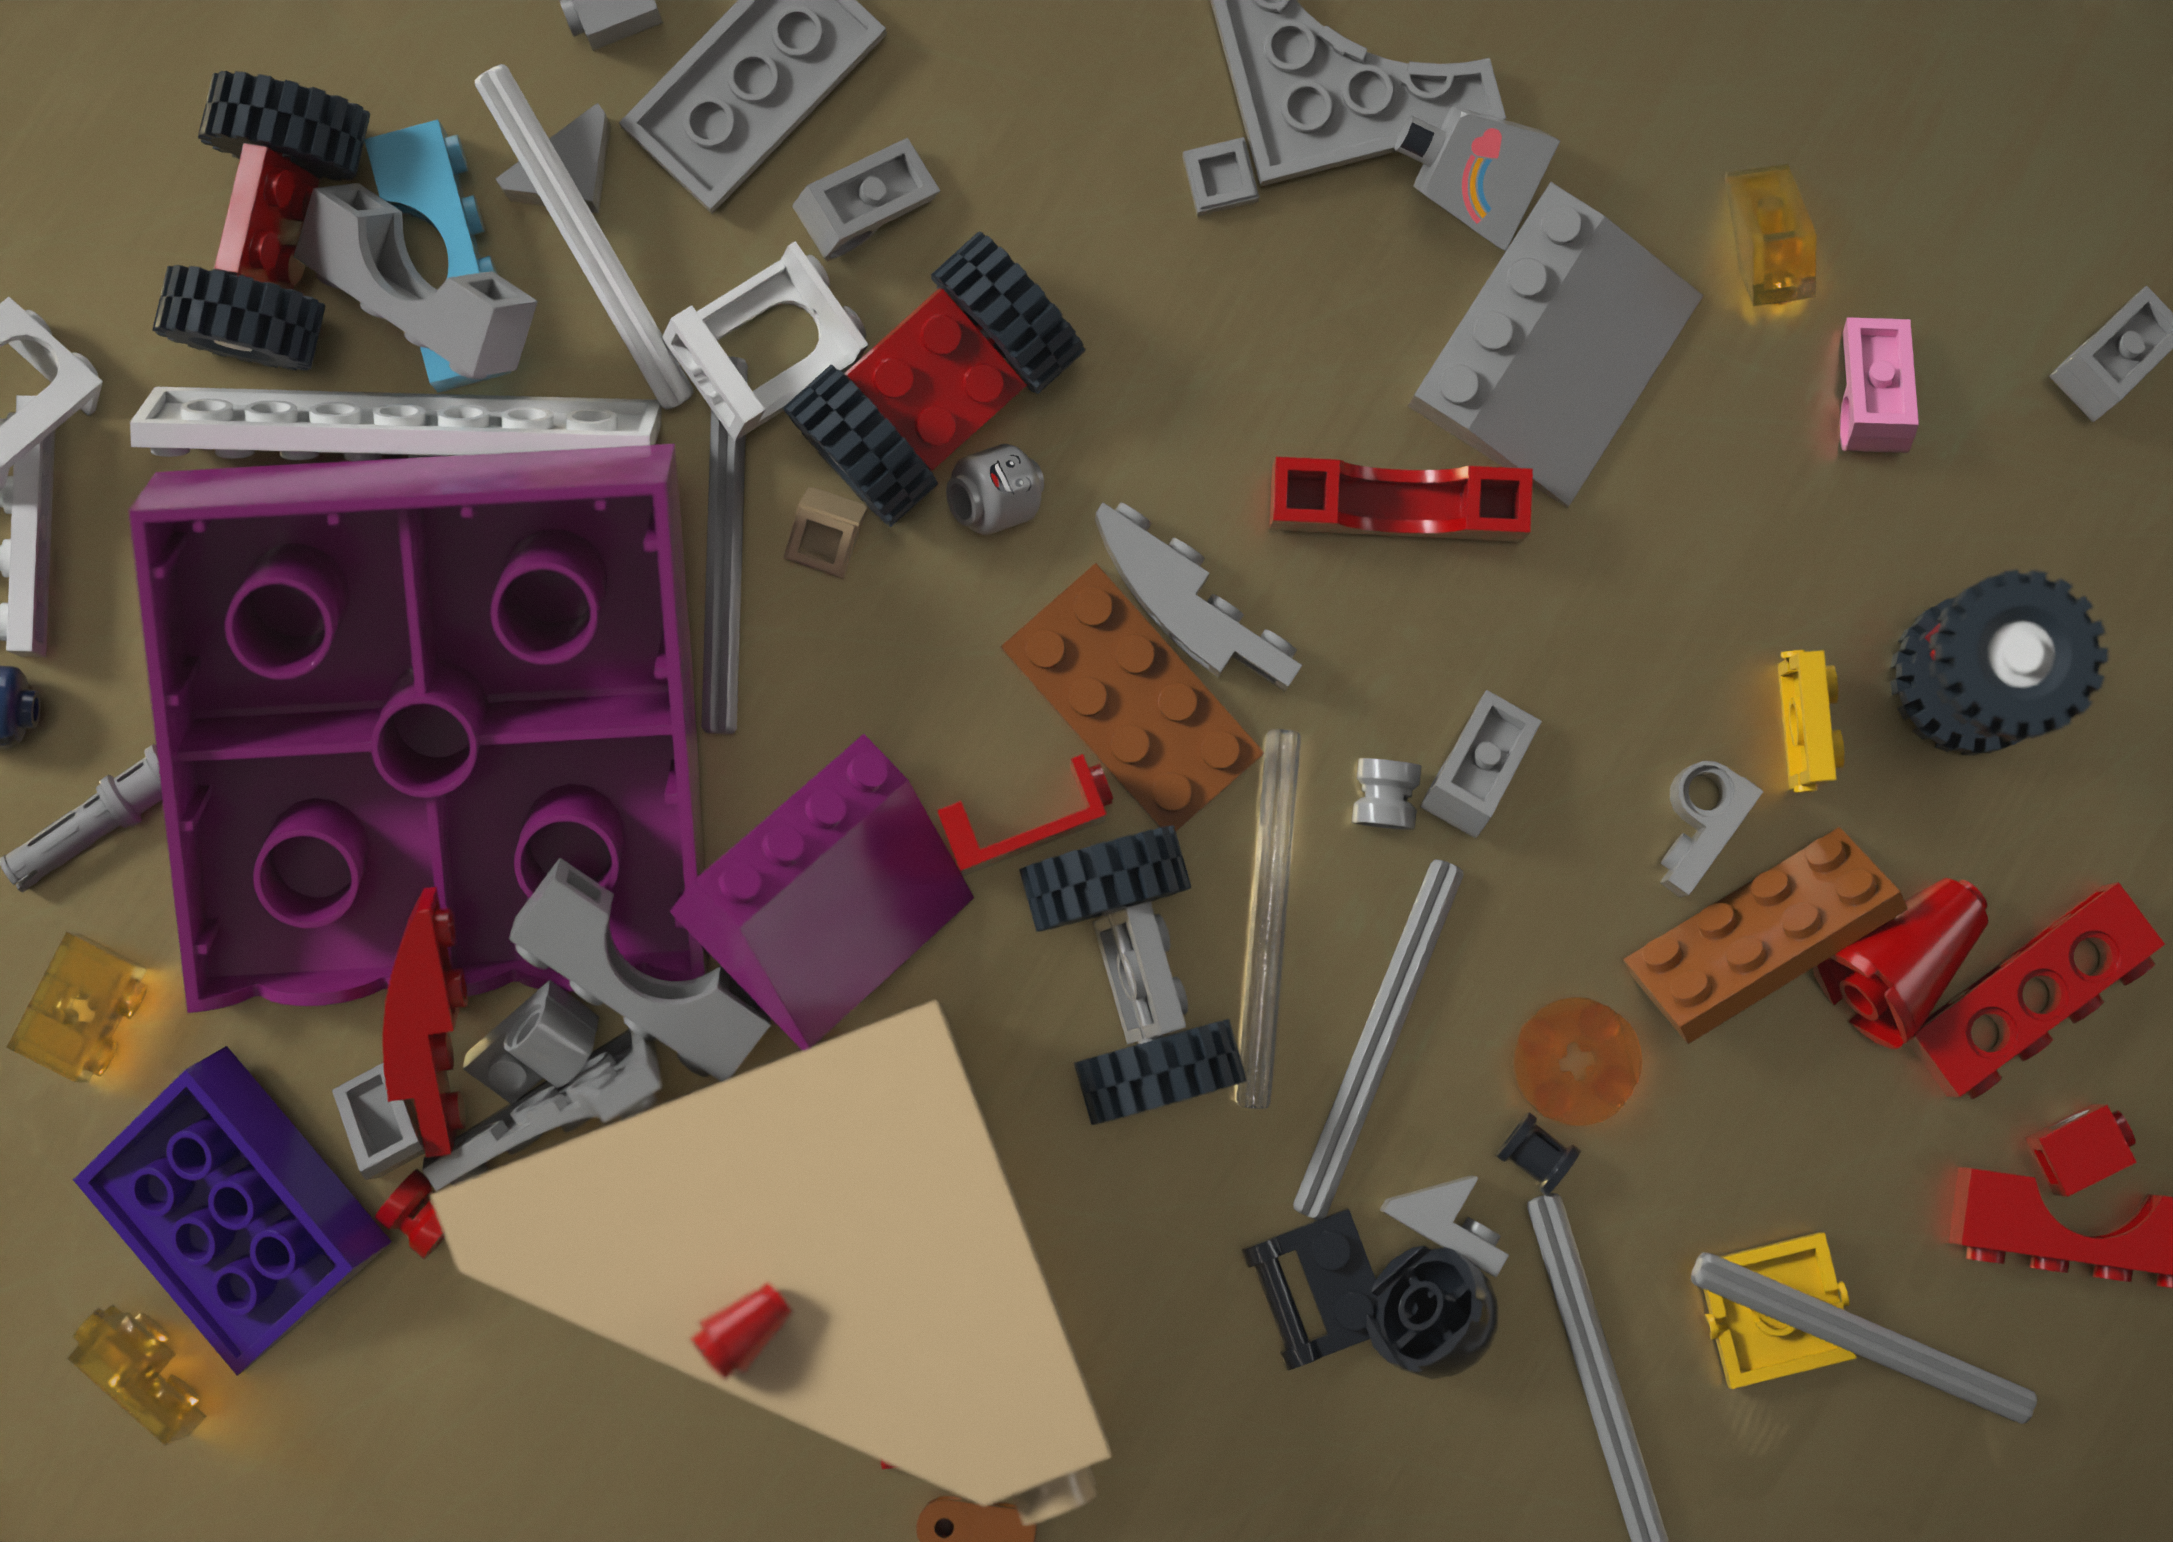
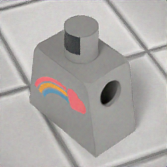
M1453 106L1449 110L1441 129L1411 115L1398 135L1395 150L1423 163L1414 183L1416 189L1491 243L1506 251L1560 140L1536 128Z

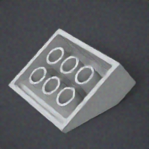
M1550 182L1415 392L1408 407L1502 467L1533 469L1532 486L1568 508L1704 295L1607 217Z

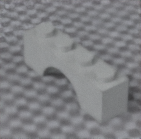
M359 183L313 188L294 258L317 272L316 277L319 281L328 286L342 289L360 301V307L365 312L388 320L405 332L404 335L408 341L417 346L431 349L449 361L450 368L461 376L471 379H484L487 375L517 370L538 303L537 300L493 271L449 277L437 290L421 277L409 257L403 235L402 211Z
M559 858L515 917L509 940L516 944L518 953L532 965L540 969H547L550 966L571 980L570 986L589 1003L594 1005L605 1003L623 1015L625 1024L641 1038L648 1041H655L657 1038L677 1052L680 1062L693 1073L702 1077H708L711 1074L721 1082L728 1081L770 1027L771 1017L721 966L708 974L687 981L659 980L635 969L621 955L612 938L609 919L614 894Z

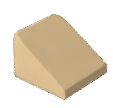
M814 487L807 488L799 502L783 558L844 578L866 515L867 506Z

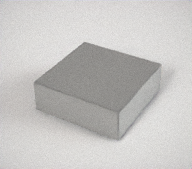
M1244 137L1183 151L1182 157L1197 216L1259 201V194Z

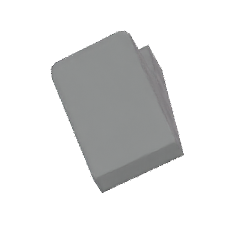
M1471 1175L1385 1199L1380 1208V1211L1436 1244L1454 1249L1470 1260L1477 1268L1491 1276L1497 1277L1509 1256L1495 1247L1501 1236L1469 1217H1467L1462 1227L1453 1223L1478 1180L1477 1176Z

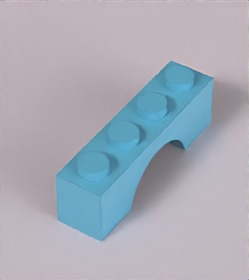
M437 119L364 139L379 197L402 211V214L427 222L441 234L448 253L447 278L490 271L497 274L491 255L480 258L474 234L485 232L475 195L464 197L458 174L468 172V166L458 134L448 137L447 132ZM420 347L429 382L438 393L511 374V371L487 375L484 379L467 378L454 372L449 366L450 362L431 349Z

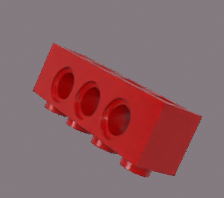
M2119 882L2103 885L1930 1013L1916 1036L1907 1043L1947 1097H1961L1967 1093L1971 1100L1991 1089L2003 1078L1997 1069L2013 1057L2018 1055L2021 1061L2024 1062L2046 1048L2054 1040L2048 1031L2064 1019L2069 1017L2071 1022L2075 1024L2103 1005L2105 1001L2099 993L2119 979L2126 986L2147 973L2156 964L2150 956L2163 947L2165 943ZM2084 939L2091 941L2097 946L2101 957L2098 969L2091 975L2081 972L2074 960L2075 949ZM2033 977H2037L2045 982L2050 992L2049 1003L2040 1013L2031 1011L2023 1000V989L2026 983ZM1982 1015L1991 1017L1999 1028V1039L1996 1045L1989 1051H1983L1978 1048L1972 1039L1973 1024Z

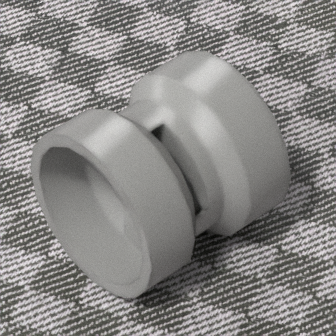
M1359 759L1357 780L1362 785L1361 792L1365 793V797H1361L1354 803L1352 823L1379 828L1414 830L1417 810L1412 803L1407 802V798L1412 797V791L1420 785L1422 766L1393 760Z

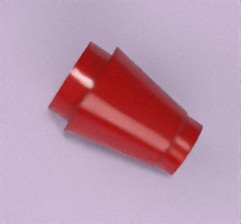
M766 1282L758 1290L752 1291L700 1321L698 1324L701 1330L691 1337L690 1341L710 1367L725 1381L736 1371L743 1375L782 1327L784 1321L794 1312L779 1292L769 1282Z

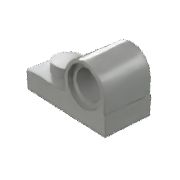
M906 138L807 185L792 207L824 259L830 261L861 245L881 225L931 202L940 192V189L913 145Z
M2145 286L2098 332L2062 362L2049 377L2092 422L2096 421L2121 401L2173 349V313L2148 286Z
M1486 690L1476 705L1453 750L1432 782L1420 807L1476 839L1492 817L1542 721Z
M1702 761L1683 769L1674 778L1670 787V802L1678 816L1695 828L1697 832L1692 839L1685 833H1682L1668 850L1661 864L1669 870L1660 884L1680 898L1690 895L1764 791L1745 777H1740L1727 766L1716 761ZM1696 776H1706L1712 779L1718 787L1719 800L1712 810H1702L1696 807L1690 799L1689 786Z
M549 980L466 1053L463 1069L510 1104L515 1103L542 1078L557 1088L562 1087L570 1082L587 1062L593 1049L599 1016Z

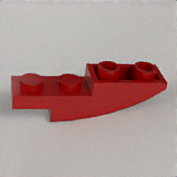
M437 887L423 889L409 917L391 972L385 1000L382 1032L383 1070L388 1102L414 1098L426 1158L452 1154L457 1131L466 1127L462 1094L460 1091L451 1092L447 1071L454 1069V1053L449 1032L454 1031L460 1007H467L468 990L463 969H453L449 947L456 945L455 922L451 908H441Z

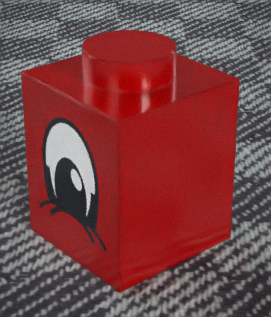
M2092 1104L2025 1138L2053 1195L2069 1197L2137 1163L2129 1148L2136 1144L2133 1131L2123 1114L2119 1110L2111 1112L2108 1104Z

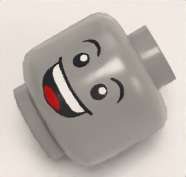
M1000 444L968 455L957 461L946 487L947 502L953 516L959 523L968 526L976 533L991 535L1034 518L1041 503L1044 477L1039 465L1021 449L1010 444Z

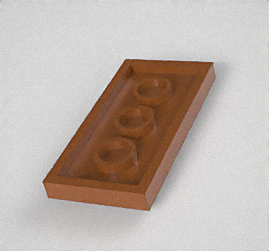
M1096 563L1000 646L1006 656L1159 828L1174 825L1177 832L1264 755L1263 750Z
M1838 827L1822 838L1813 841L1809 846L1770 870L1761 873L1755 879L1721 900L1707 906L1677 927L1650 941L1646 946L1624 958V961L1634 980L1686 1043L1690 1044L1905 912L1908 908L1901 891L1853 840Z

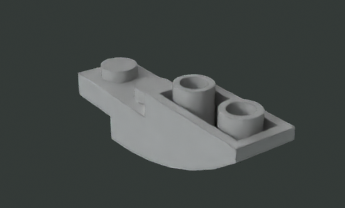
M1120 502L1116 510L1102 503L1096 512L1095 522L1106 550L1128 589L1164 634L1189 657L1216 677L1220 676L1233 657L1285 692L1302 667L1300 663L1292 659L1297 649L1267 629L1259 637L1241 625L1239 622L1244 614L1219 596L1212 594L1207 602L1197 596L1208 580L1209 572L1200 567L1205 558L1192 547L1176 538H1173L1169 545L1165 544L1147 532L1152 523L1142 514Z

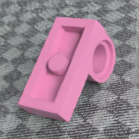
M1847 317L1843 330L1847 386L1840 416L1841 447L1843 451L1909 453L1919 426L1910 319Z

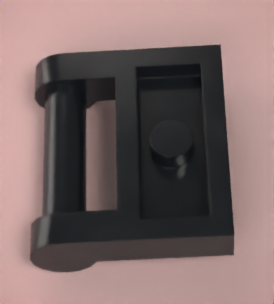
M1348 1208L1330 1214L1322 1220L1309 1222L1241 1249L1247 1267L1254 1266L1284 1344L1285 1349L1280 1354L1286 1370L1304 1366L1324 1356L1370 1339L1366 1328L1367 1313L1372 1318L1374 1317V1305L1378 1296L1371 1293L1376 1278ZM1294 1250L1326 1330L1325 1334L1312 1339L1308 1338L1278 1259L1279 1256Z

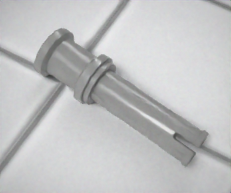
M155 744L144 750L145 758L117 777L108 774L99 781L100 784L96 787L97 793L87 799L86 802L59 818L20 847L18 846L0 858V866L13 885L16 884L20 892L29 889L30 886L41 880L46 874L60 867L121 825L124 828L128 826L134 827L142 821L141 813L162 800Z

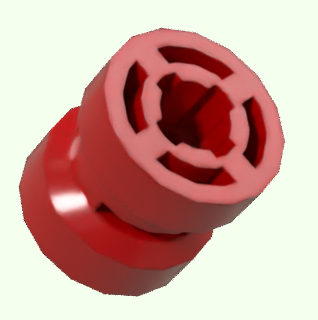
M416 1169L407 1176L385 1201L375 1215V1219L389 1231H401L409 1238V1248L422 1259H426L446 1237L430 1195L435 1194L432 1190V1184L422 1172ZM424 1204L425 1206L423 1207V1209H422V1210L416 1215V1217L412 1220L411 1218L415 1215V1213H416V1212L421 1208V1206Z

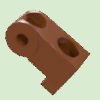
M946 1495L931 1500L923 1508L916 1523V1530L920 1542H1035L1038 1522L1023 1525L1014 1503L996 1501L983 1506L965 1497Z

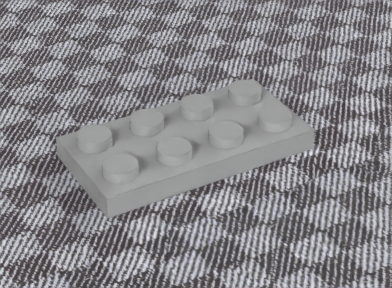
M738 0L636 104L619 124L634 141L713 214L887 35L886 28L857 0Z

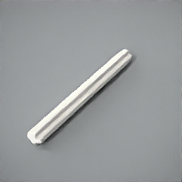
M500 64L482 73L475 79L477 90L660 405L667 410L684 403L693 394L692 385L677 359L663 341L662 333L508 67Z

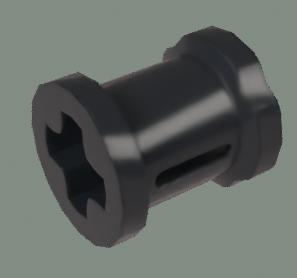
M1528 1112L1517 1124L1495 1156L1503 1162L1510 1160L1540 1183L1539 1191L1547 1196L1570 1170L1580 1155L1581 1150L1574 1144L1569 1147L1564 1146L1536 1124L1537 1117Z

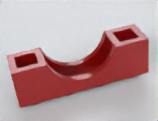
M1276 457L1272 466L1269 530L1523 542L1531 532L1533 469L1465 466L1441 470H1400L1360 466L1339 459Z
M1958 1167L1949 1243L1967 1246L1966 1259L2005 1264L2006 1252L2031 1255L2029 1268L2068 1273L2070 1261L2094 1264L2093 1277L2132 1282L2133 1270L2158 1273L2156 1286L2173 1288V1197L2147 1194L2137 1212L2119 1228L2101 1235L2083 1236L2067 1229L2052 1216L2041 1198L2035 1177Z

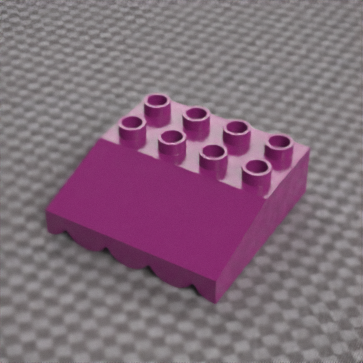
M675 444L155 472L129 509L187 1013L225 1008L256 996H261L275 1003L292 1006L331 1005L357 1000L380 990L388 989L392 968L409 917L423 889L437 887L441 908L450 907L452 910L456 929V945L449 947L453 969L462 968L464 971L468 996L489 992L511 982H520L528 987L540 989L549 980L566 992L574 991L570 986L571 980L550 966L547 969H540L532 965L518 953L516 944L509 940L515 917L559 858L614 894L609 919L612 938L621 955L635 969L645 975L665 981H687L707 974L710 958L709 952L670 913V910L691 883L705 871L695 694Z

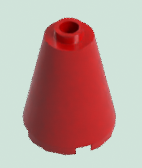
M1943 878L1905 899L1908 910L1813 967L1815 978L1829 1001L1835 1006L1843 998L1857 1013L1849 1023L1875 1043L1894 1050L1899 1049L1904 1043L1906 1044L1915 1037V1032L1916 1034L1918 1033L1989 922L1985 911L1988 907L1987 901L1979 889L1966 880L1958 882L1950 878Z

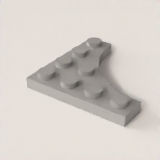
M1210 0L1260 187L1396 152L1395 144L1398 135L1411 115L1441 129L1449 110L1453 106L1506 120L1490 58L1465 63L1435 64L1410 61L1407 64L1368 53L1367 48L1346 39L1327 25L1323 27L1296 0Z
M629 1028L591 1052L585 1065L570 1082L557 1088L546 1080L521 1096L515 1103L508 1104L457 1136L452 1154L427 1158L425 1156L422 1171L437 1191L450 1182L455 1186L479 1177L488 1169L485 1164L486 1161L505 1151L513 1155L541 1137L542 1133L555 1127L561 1126L564 1132H569L592 1117H599L605 1123L617 1114L622 1121L637 1116L656 1101L652 1092L661 1087L655 1041L645 1040Z

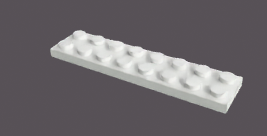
M155 387L130 421L131 447L151 448L152 454L164 457L185 455L190 452V449H215V454L223 458H244L253 455L254 450L279 451L282 458L289 460L312 459L317 457L319 452L344 453V458L350 461H367L381 459L383 454H408V458H422L447 455L458 456L655 445L661 428V405L658 400Z

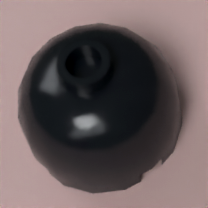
M1425 1245L1412 1247L1394 1258L1376 1279L1371 1293L1378 1296L1374 1305V1317L1372 1318L1368 1313L1366 1317V1328L1373 1348L1390 1364L1419 1376L1436 1379L1462 1373L1477 1364L1491 1347L1498 1329V1302L1490 1280L1470 1260L1454 1249L1447 1247L1430 1249Z

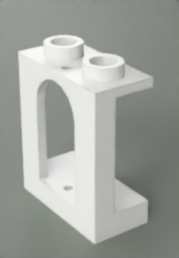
M796 241L787 246L781 260L696 312L691 305L673 316L662 336L663 341L734 442L784 411L783 407L831 364L842 373L849 370L860 360L869 345L865 340L866 331L858 315L848 306L842 308L828 288L830 281L822 264L813 255L809 254L806 256ZM779 304H793L805 309L814 318L818 327L819 341L815 350L808 357L752 391L717 341L769 308Z
M7 297L0 303V348L8 343L45 376L51 384L0 426V491L6 486L9 468L79 409L88 416L95 412L103 383L95 367L86 357L77 352L71 353L52 336L49 326L37 313L31 310H23L10 297Z

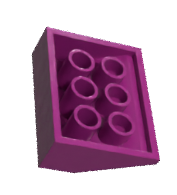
M863 734L698 876L673 906L670 913L800 1049L805 1051L811 1049L974 899V896L909 780Z

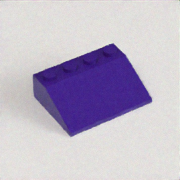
M228 1046L185 1069L73 1179L237 1376L354 1278L392 1243Z

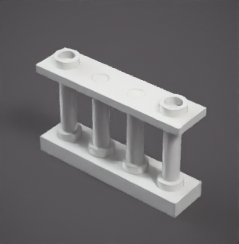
M16 395V412H9L6 419L0 418V426L36 396ZM55 430L14 464L13 476L7 477L6 486L0 491V507H4L6 514H12L11 539H4L2 545H0V571L3 577H9L8 603L0 604V640L7 641L6 651L20 657H46Z

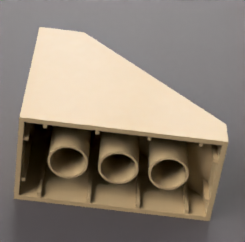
M937 1000L430 1195L457 1269L465 1275L978 1504L986 1506L1012 1495L1023 1525L1052 1518L1098 1497L1095 1488L1097 1483L1090 1465L1111 1457L1107 1433L942 1004ZM766 1282H769L785 1299L794 1313L784 1321L782 1327L743 1375L736 1371L724 1381L696 1350L690 1338L701 1330L698 1324L700 1321L752 1291L758 1290Z

